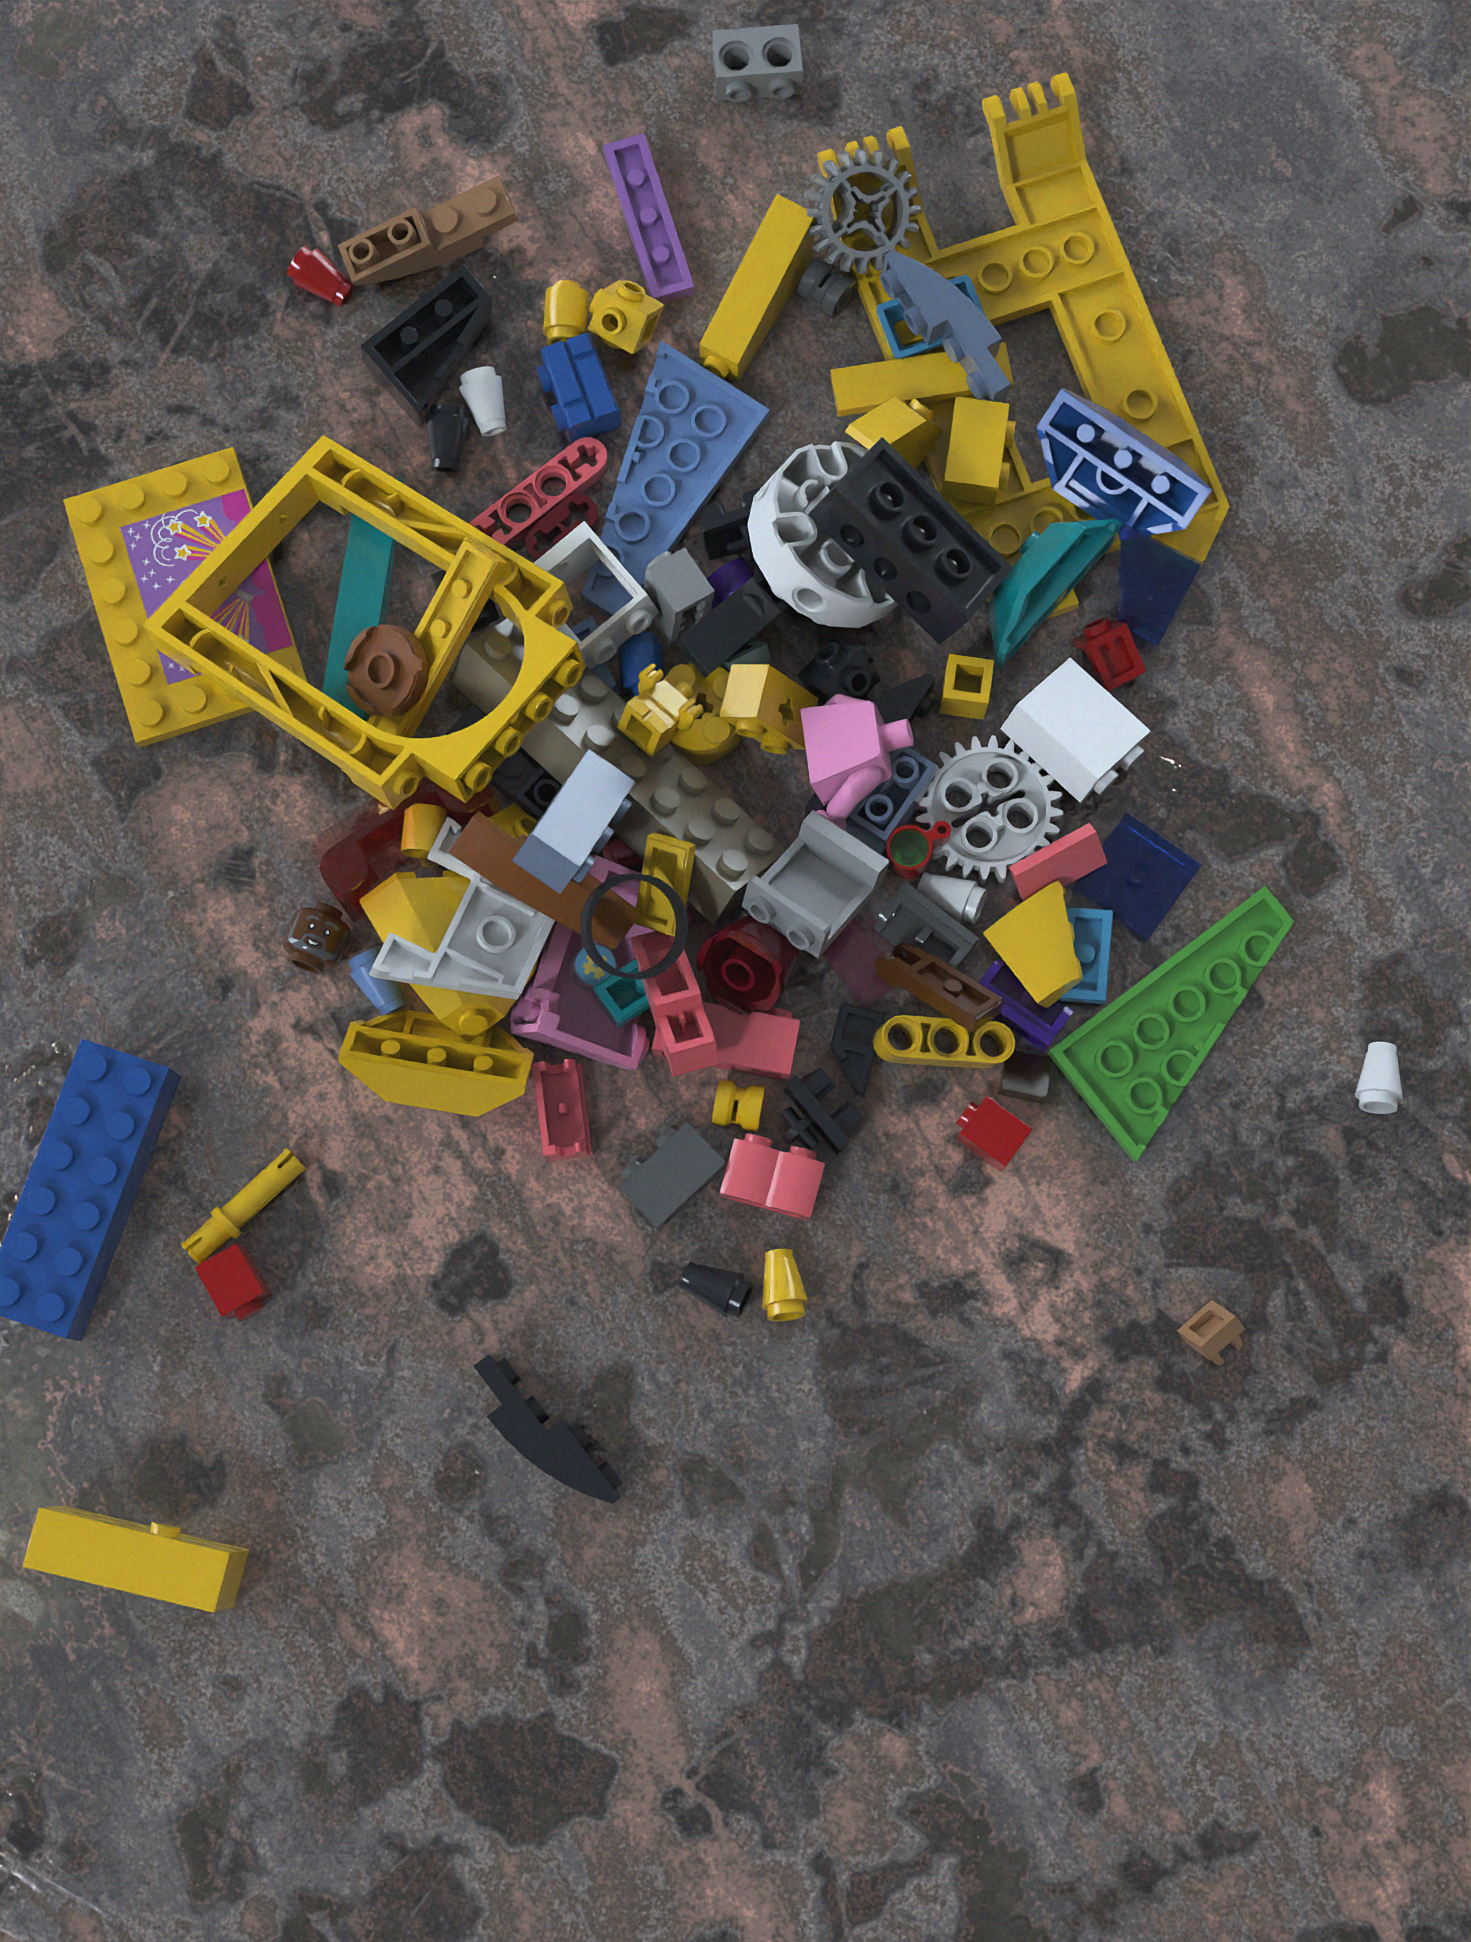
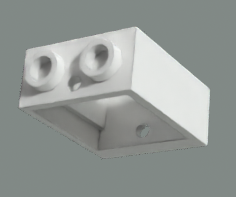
M583 521L535 561L534 564L560 579L567 586L599 559L633 598L583 641L579 640L566 623L557 629L577 642L585 665L591 670L597 664L608 661L616 653L617 648L632 635L643 632L651 624L652 619L660 612L648 594L586 522Z

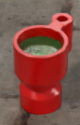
M938 821L927 832L916 825H904L894 830L887 840L886 857L894 873L903 879L919 877L931 861L932 848L937 845H946L949 842L951 836L950 824L946 821Z

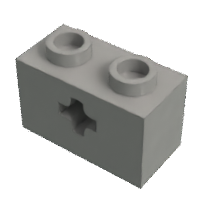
M685 547L673 554L667 551L658 555L646 568L643 590L648 594L660 612L652 619V623L670 648L676 645L675 643L685 633L710 613L715 591Z

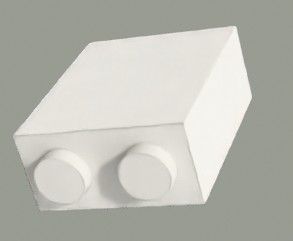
M1071 658L1015 706L1000 728L1080 803L1094 790L1099 795L1105 792L1119 776L1115 772L1117 768L1121 766L1127 771L1141 757L1144 750L1139 745L1150 732L1144 724Z

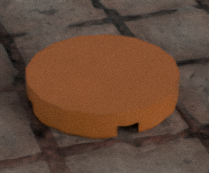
M383 624L364 629L352 641L345 657L344 670H348L349 682H345L347 693L355 705L369 715L395 717L409 711L420 699L427 681L428 663L424 648L417 637L405 628L396 625Z

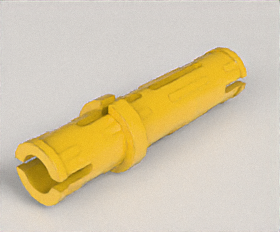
M286 1147L278 1157L221 1209L216 1206L211 1210L212 1217L180 1245L185 1251H188V1254L198 1264L205 1262L231 1237L236 1240L242 1234L240 1229L299 1174L307 1169Z

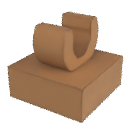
M1211 1300L1181 1326L1177 1332L1187 1345L1208 1360L1221 1366L1224 1360L1219 1355V1352L1229 1343L1239 1350L1243 1346L1239 1334L1245 1328L1234 1314Z

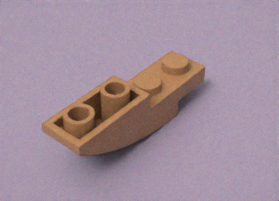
M497 176L426 212L420 213L416 207H413L338 244L352 283L355 286L404 277L460 258L484 247L483 237L519 219L504 182Z

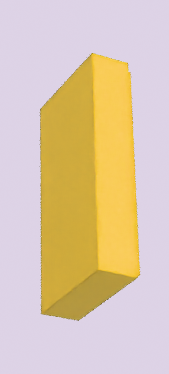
M656 832L647 835L641 874L656 877L670 885L680 896L686 908L697 844ZM640 880L636 908L642 914L634 924L675 937L676 919L668 898L654 885Z

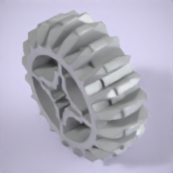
M856 149L854 163L847 151L840 152L838 154L840 168L833 161L826 160L823 163V167L829 177L826 179L823 175L813 174L811 180L820 189L818 193L806 190L803 195L805 199L815 201L814 209L806 208L807 216L816 217V225L809 228L807 235L811 236L819 233L821 236L813 243V250L820 252L829 246L824 261L827 264H833L841 256L840 270L849 272L855 261L857 272L866 274L869 268V259L875 270H882L883 254L885 255L892 250L897 252L894 247L896 244L904 249H909L912 243L903 236L905 230L918 232L919 225L916 223L908 222L909 214L917 215L922 210L921 206L909 205L908 200L919 194L918 188L904 189L903 187L911 178L910 172L903 171L894 176L899 161L896 158H890L882 167L884 156L883 152L875 150L872 153L868 162L866 149ZM864 172L878 178L883 185L878 189L871 190L867 194H863L857 186H852L847 178L856 173ZM837 188L839 191L837 195L842 203V210L838 218L833 221L834 225L831 227L829 205L832 195ZM891 197L893 218L887 233H885L886 227L881 220V213ZM856 203H870L868 204L869 211L865 212L869 214L866 220H853V212L858 211L854 209ZM859 228L866 236L873 239L875 245L866 249L854 250L843 244L839 238L845 233L850 234Z

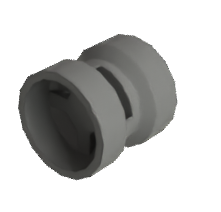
M819 256L811 263L802 276L797 287V293L807 301L815 300L821 304V310L831 318H835L850 302L858 282L847 273L839 274L834 270L833 264H827L824 261L825 258Z

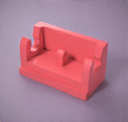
M565 1059L564 1063L549 1065L545 1061L532 1063L544 1158L547 1162L593 1156L582 1064H577L574 1059Z

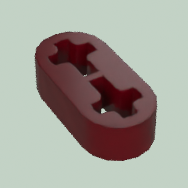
M583 494L570 495L529 530L525 543L528 556L533 563L548 551L543 549L538 552L539 546L537 541L542 538L548 542L557 534H560L553 541L555 546L582 523L577 520L566 528L572 521L570 512L576 510L578 513L587 510L586 524L595 533L599 525L597 505L593 499Z

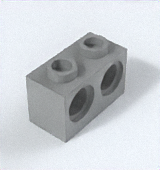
M798 24L712 31L717 101L744 102L749 98L759 97L785 99L792 95L802 94L803 68ZM784 63L786 66L775 67L772 64ZM732 66L743 67L741 70H731L729 68Z

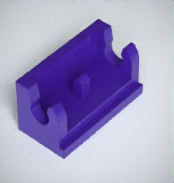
M998 957L979 981V984L1000 996L1004 1001L1001 1014L994 1019L1006 1025L1012 1032L1042 1053L1045 1052L1073 1013L1072 1009L1068 1006L1065 1007L1058 1001L1049 1008L1037 1004L1009 966Z

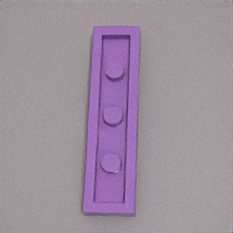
M645 134L603 145L606 163L650 297L664 304L695 295L694 283Z

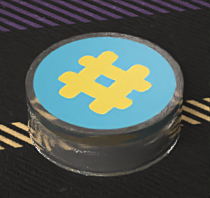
M594 943L602 958L618 970L617 958L613 951L601 943ZM584 946L579 948L571 957L569 963L570 975L573 981L585 990L593 991L595 985L612 975L602 970L592 961Z

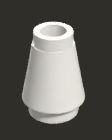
M491 366L475 368L460 376L462 385L459 387V390L478 428H480L481 435L488 437L506 431L501 376L496 375L494 367Z
M927 872L922 875L917 887L921 894L961 925L965 921L972 924L977 922L987 897V890L978 887V881L936 874L932 875Z
M1372 1042L1368 1045V1052L1366 1053L1355 1092V1097L1359 1099V1108L1363 1111L1374 1114L1394 1113L1397 1111L1398 1103L1403 1100L1398 1058L1396 1055L1397 1047L1392 1043Z

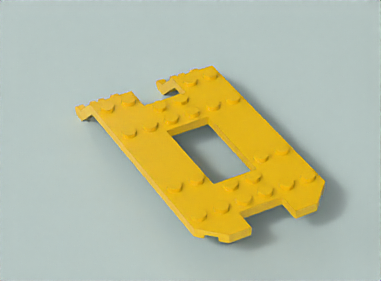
M1064 72L1052 76L1050 80L1052 93L1059 103V107L1048 110L1042 85L1038 82L1027 85V93L1035 113L1034 115L1031 114L1030 105L1023 89L1018 87L1011 90L1009 94L1012 108L1016 111L1018 120L1010 123L1006 121L1000 97L994 95L982 99L983 112L990 127L1000 187L1016 225L938 250L923 211L919 192L916 197L908 199L909 205H918L922 209L920 214H909L908 222L919 225L918 232L905 230L903 236L912 243L909 249L899 247L897 244L894 247L898 253L915 259L947 280L962 275L969 276L985 316L993 326L1050 308L1086 399L1110 410L1182 459L1212 489V492L1185 530L1132 539H1124L1118 535L1116 542L1105 553L1107 554L1144 541L1161 581L1202 567L1230 505L1087 162L1076 92L1068 74ZM902 126L889 129L886 133L887 143L890 150L893 151L895 158L899 161L894 176L900 172L909 171L911 178L903 187L904 189L917 187L919 191L911 147ZM872 135L863 138V147L866 149L869 161L870 156L875 150L880 151L877 139ZM856 141L846 143L845 151L849 153L853 163L855 151L859 148ZM831 149L817 153L821 172L827 179L829 176L824 170L823 163L826 160H831L839 168L836 154ZM864 172L856 173L847 178L850 184L857 186L863 194H867L871 190L878 189L883 185L878 178ZM837 188L830 201L834 221L842 210V203L837 195L839 192ZM891 197L881 213V220L886 227L885 233H887L893 218ZM856 203L854 209L858 211L853 212V220H866L869 214L865 212L869 211L868 204L870 203ZM859 228L850 234L845 233L839 238L843 244L854 250L866 249L875 245L873 239L866 236ZM869 259L867 273L860 274L856 270L854 261L850 271L852 277L858 282L857 289L884 359L885 361L895 360L876 311L879 304L893 300L882 286L880 280L882 270H875ZM905 320L894 325L902 345L910 346L924 340L921 334L915 335L912 333ZM940 346L935 349L917 354L915 356L945 352V349L943 346ZM974 396L964 397V398L976 399ZM955 399L924 403V405L935 412L931 421L944 430L924 458L935 490L940 495L942 494ZM1014 439L1012 448H1004L1002 462L1010 463L1006 490L998 489L994 505L944 498L1011 566L1022 556L1019 550L1034 531L1042 534L1051 523L1097 520L1054 491L1049 477L1031 483ZM1074 589L1047 619L1077 609L1079 602Z

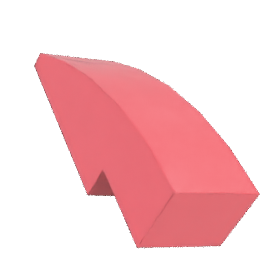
M653 931L631 937V944L639 972L652 968L666 956L673 944L674 936ZM683 949L677 961L666 971L657 976L642 979L653 1019L673 1077L719 1064L716 1040L702 1005L701 992Z

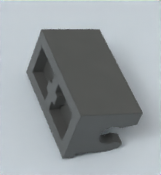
M907 882L903 884L897 894L877 918L878 921L872 928L875 933L893 947L907 941L913 947L916 946L927 954L932 953L955 969L961 966L979 940L977 936Z

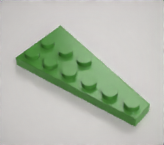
M1266 886L1093 1016L1047 1053L1134 1163L1138 1161L1147 1144L1161 1126L1170 1109L1224 1030L1229 1019L1295 922Z

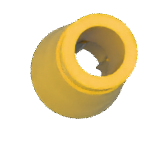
M775 1249L766 1252L762 1309L767 1311L768 1320L779 1322L804 1317V1306L809 1302L793 1257V1250Z

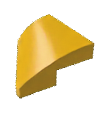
M1058 880L1019 904L983 932L984 936L1037 1004L1045 1008H1049L1083 980L1080 960L1075 955L1073 945L1075 940L1073 925L1068 920L1064 900L1066 890Z

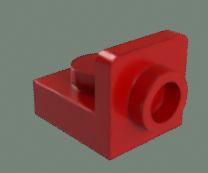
M1107 617L1100 618L1083 627L1084 634L1073 639L1075 647L1085 651L1098 683L1107 692L1147 672L1125 622L1109 620Z

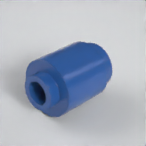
M650 632L632 635L622 643V646L618 649L621 690L624 695L631 696L632 699L640 694L638 692L639 673L650 664L657 665L655 667L656 671L659 669L663 671V678L659 682L665 678L663 646L658 643L657 635Z

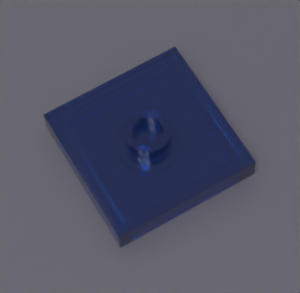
M1126 812L1102 845L1108 863L1079 878L1073 888L1104 910H1113L1114 917L1148 940L1202 864Z

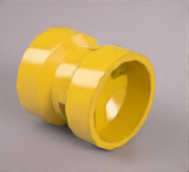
M719 1078L713 1108L712 1125L726 1127L730 1123L740 1124L743 1130L758 1132L765 1086L751 1084L747 1088L739 1087L732 1080ZM735 1100L739 1101L737 1110L734 1109Z

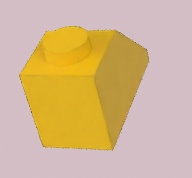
M893 396L852 422L845 432L868 450L883 437L916 470L944 430L931 421L935 412L919 400L913 398L910 404Z

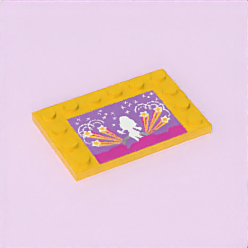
M230 447L64 499V506L136 744L141 748L256 711L200 672L194 675L160 652L142 626L253 509L234 448ZM268 555L210 618L309 683Z

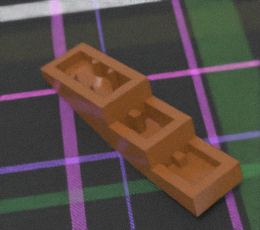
M478 811L468 822L449 850V853L485 879L531 908L580 933V917L584 904L590 894L602 882L590 873H587L580 883L571 879L561 894H559L512 861L527 839V836L522 834L518 839L514 838ZM609 889L601 897L593 913V940L615 950L642 912Z

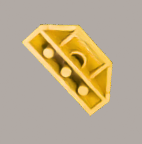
M403 1010L380 1015L366 1022L363 1020L350 1022L338 1055V1061L386 1102L478 1117L525 1094L532 1063L534 1062V1053L528 1048H523L513 1036L495 1024L468 1043L443 1024L435 1014Z

